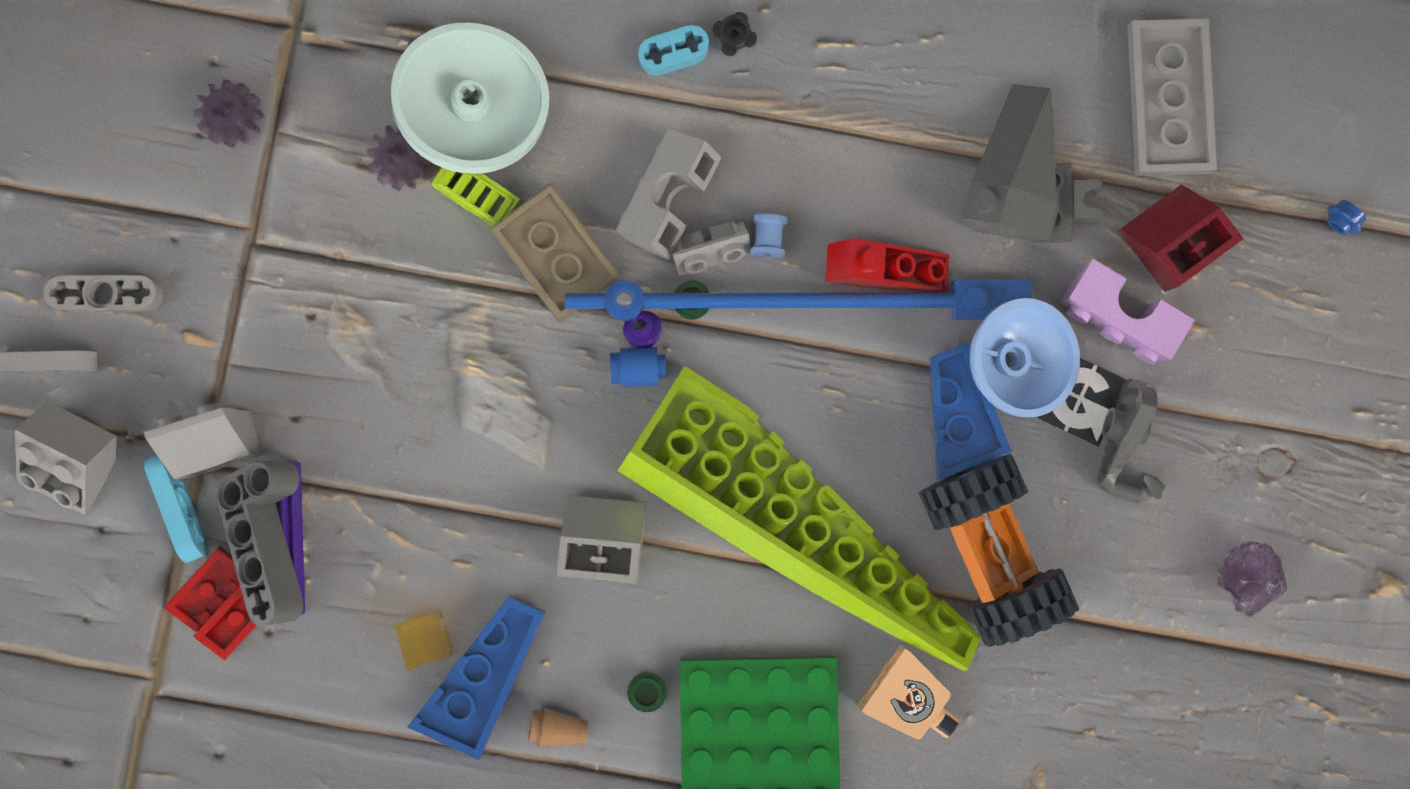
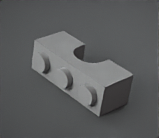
M668 128L662 142L657 146L655 155L645 175L640 179L638 188L628 208L622 214L615 232L632 245L669 260L686 228V225L669 211L672 198L684 188L691 187L705 191L722 157L706 141Z

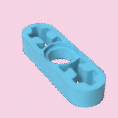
M157 454L145 458L144 469L177 555L185 563L206 556L208 554L207 540L184 480L174 479Z

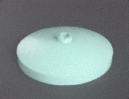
M469 22L453 23L424 33L406 48L393 72L391 103L394 119L401 134L408 144L422 157L433 164L451 171L471 174L487 173L512 165L525 156L536 144L542 134L548 115L549 89L539 62L532 52L515 37L500 29L484 24Z

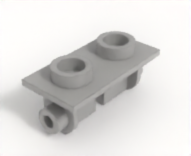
M731 220L730 222L708 228L712 240L706 242L701 230L681 236L672 254L678 276L688 273H700L708 267L724 262H736L744 256L750 255L749 233L745 229L743 221L736 223L735 220Z

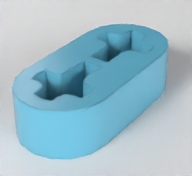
M687 25L652 36L644 40L639 47L640 66L647 74L659 76L698 64L708 54V35L699 26ZM693 37L695 42H702L698 44V51L695 53H691L689 48L676 51V49L686 45V38ZM656 48L659 54L671 51L661 56L662 63L655 65L652 59L646 60V58L650 57L651 49Z

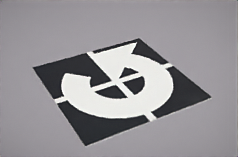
M1080 358L1079 374L1070 395L1055 410L1036 418L1099 447L1103 439L1102 427L1105 417L1110 408H1116L1121 387L1127 380Z

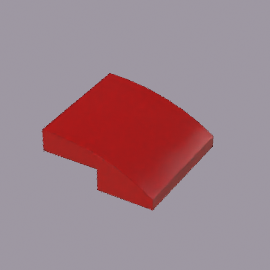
M220 545L164 606V609L195 631L193 637L224 661L257 626L250 620L232 555Z

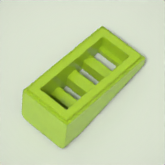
M441 168L431 184L437 192L491 227L513 212L521 201L520 198L483 173H463L453 189H450L449 186L459 172ZM473 178L477 183L465 199L461 195ZM487 187L491 191L481 207L478 208L475 204ZM501 196L505 200L494 217H492L488 212L498 197Z

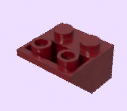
M1182 184L1118 230L1164 292L1181 286L1244 239L1219 206Z

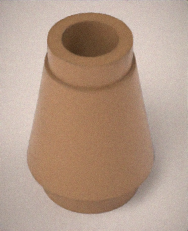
M543 707L542 711L533 710L528 742L538 743V747L584 745L588 721L580 720V718Z

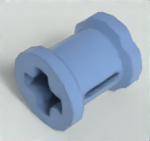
M778 214L753 215L752 222L756 224L755 245L750 248V255L760 258L785 257V250L782 249L781 243L783 226L787 225V217Z

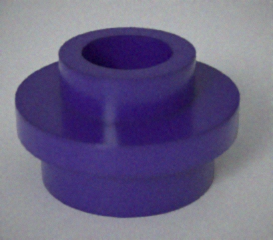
M646 310L641 311L633 320L625 321L623 325V334L627 342L638 348L652 347L658 342L662 332V324L658 316ZM647 325L645 329L637 331V328H639L640 326Z

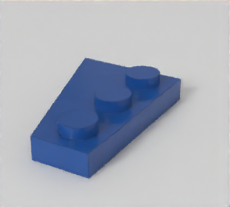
M968 343L929 358L936 480H941L1012 452L993 404L987 400L975 384L970 369V346Z

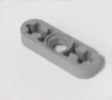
M59 275L51 278L43 290L45 302L51 308L64 312H151L160 306L164 296L163 289L156 280L142 275ZM108 283L113 290L112 298L108 303L100 305L95 299V291L101 284ZM68 288L74 291H82L83 298L68 296L63 300L58 295L59 292L65 291ZM142 288L150 290L149 296L143 297L142 300L125 296V290L141 291Z
M94 351L0 352V375L98 372V352Z

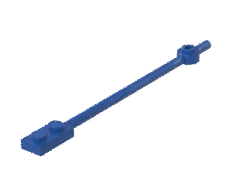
M621 280L613 283L606 293H565V309H606L614 319L630 321L636 318L642 309L952 308V320H983L990 311L1002 303L1021 298L1032 299V280H954L951 282L952 292L643 293L634 282ZM622 293H627L632 298L631 304L626 307L620 306L617 303V297Z

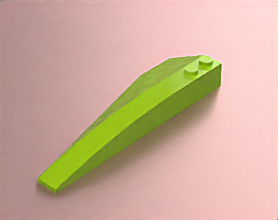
M684 366L617 471L750 556L818 596L963 671L968 670L981 636L945 600L939 601L928 590L927 586L929 584L918 573L913 575L897 560L900 555L889 545L884 547L872 535L874 530L829 485L823 486L811 474L812 469L802 459L798 462L782 446L785 442L774 431L769 433L757 421L759 416L750 407Z

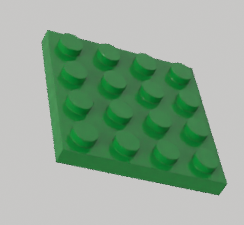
M836 656L680 659L682 789H840Z

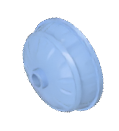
M1031 298L1010 300L990 311L978 327L970 346V369L978 389L996 408L1016 417H1038L1055 410L1072 392L1080 368L1079 345L1068 320L1050 304ZM1006 353L1011 359L1009 366H1007L1005 361Z

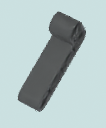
M288 461L253 462L220 480L216 489V500L250 620L258 626L295 621L300 617L303 610V598L275 504L291 496L299 485V472L296 466Z

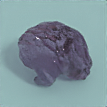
M1249 541L1234 547L1225 556L1223 569L1219 568L1217 570V584L1233 596L1235 611L1244 612L1249 617L1258 614L1270 602L1280 598L1287 590L1282 560L1273 548L1266 543L1261 544Z

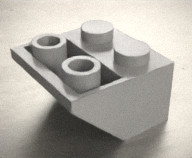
M47 401L15 429L17 481L31 491H38L54 499L64 508H72L86 515L91 510L116 462L117 436Z
M220 403L205 405L196 409V416L183 419L181 415L164 418L157 421L158 428L144 432L147 442L174 479H191L263 455L250 411L235 409L234 405L221 407Z
M568 495L560 534L556 577L637 584L640 575L646 502Z

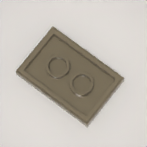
M552 183L489 229L559 323L578 310L565 309V293H601L621 278L619 272Z

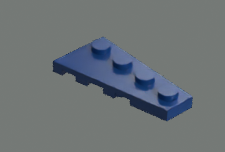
M509 596L407 728L479 760L483 755L546 611L513 596Z

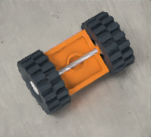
M1012 454L989 460L983 464L956 473L919 492L934 530L950 527L956 546L962 555L973 585L979 594L978 600L971 602L968 608L984 645L988 647L994 645L1001 646L1009 641L1010 643L1017 642L1024 637L1029 638L1037 632L1051 629L1055 624H1061L1066 621L1065 618L1075 615V612L1079 611V605L1063 570L1058 568L1056 570H1047L1044 573L1042 571L1039 572L1009 503L1028 493V489Z

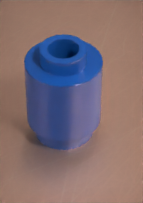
M657 347L620 348V352L610 353L612 384H621L622 387L659 386V378L667 377L666 355L658 354Z

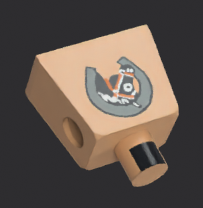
M901 644L896 648L857 704L866 715L917 740L924 736L929 727L944 738H948L959 723V718L944 708L951 697V693Z

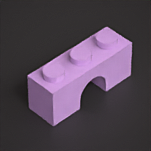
M1095 259L1084 263L1059 303L1068 309L1066 314L1080 323L1087 324L1090 322L1101 329L1100 334L1105 339L1116 344L1123 342L1135 349L1133 354L1146 363L1154 365L1155 362L1159 364L1172 360L1195 320L1163 300L1148 304L1139 319L1127 316L1120 308L1118 301L1119 292L1127 279Z

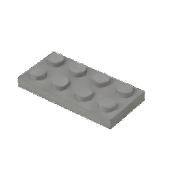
M1209 18L1132 20L1127 25L1135 176L1212 174L1217 170Z

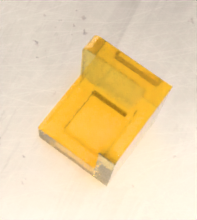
M441 610L408 619L395 625L407 671L452 655Z

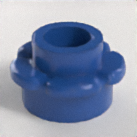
M1340 200L1336 206H1330L1327 209L1328 216L1330 217L1327 220L1328 225L1341 235L1359 233L1361 225L1366 220L1365 214L1357 206L1346 200Z

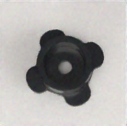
M736 12L734 15L726 17L723 21H717L713 25V34L719 37L722 43V53L726 56H734L737 50L744 47L751 48L757 42V35L750 30L748 16L743 12ZM737 31L739 35L733 37L731 33Z

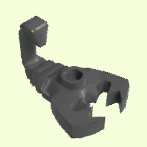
M1128 379L1121 387L1116 408H1110L1103 423L1102 436L1108 438V444L1105 446V454L1102 457V466L1098 473V483L1109 495L1140 503L1141 501H1148L1152 496L1156 499H1161L1165 485L1157 477L1145 472L1141 476L1145 485L1141 484L1140 487L1116 481V477L1123 470V466L1128 463L1130 456L1134 454L1139 444L1144 445L1147 442L1151 432V420L1156 412L1158 400L1155 389L1146 386L1148 383Z

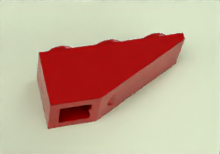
M857 238L827 244L825 282L864 288L947 292L950 254Z

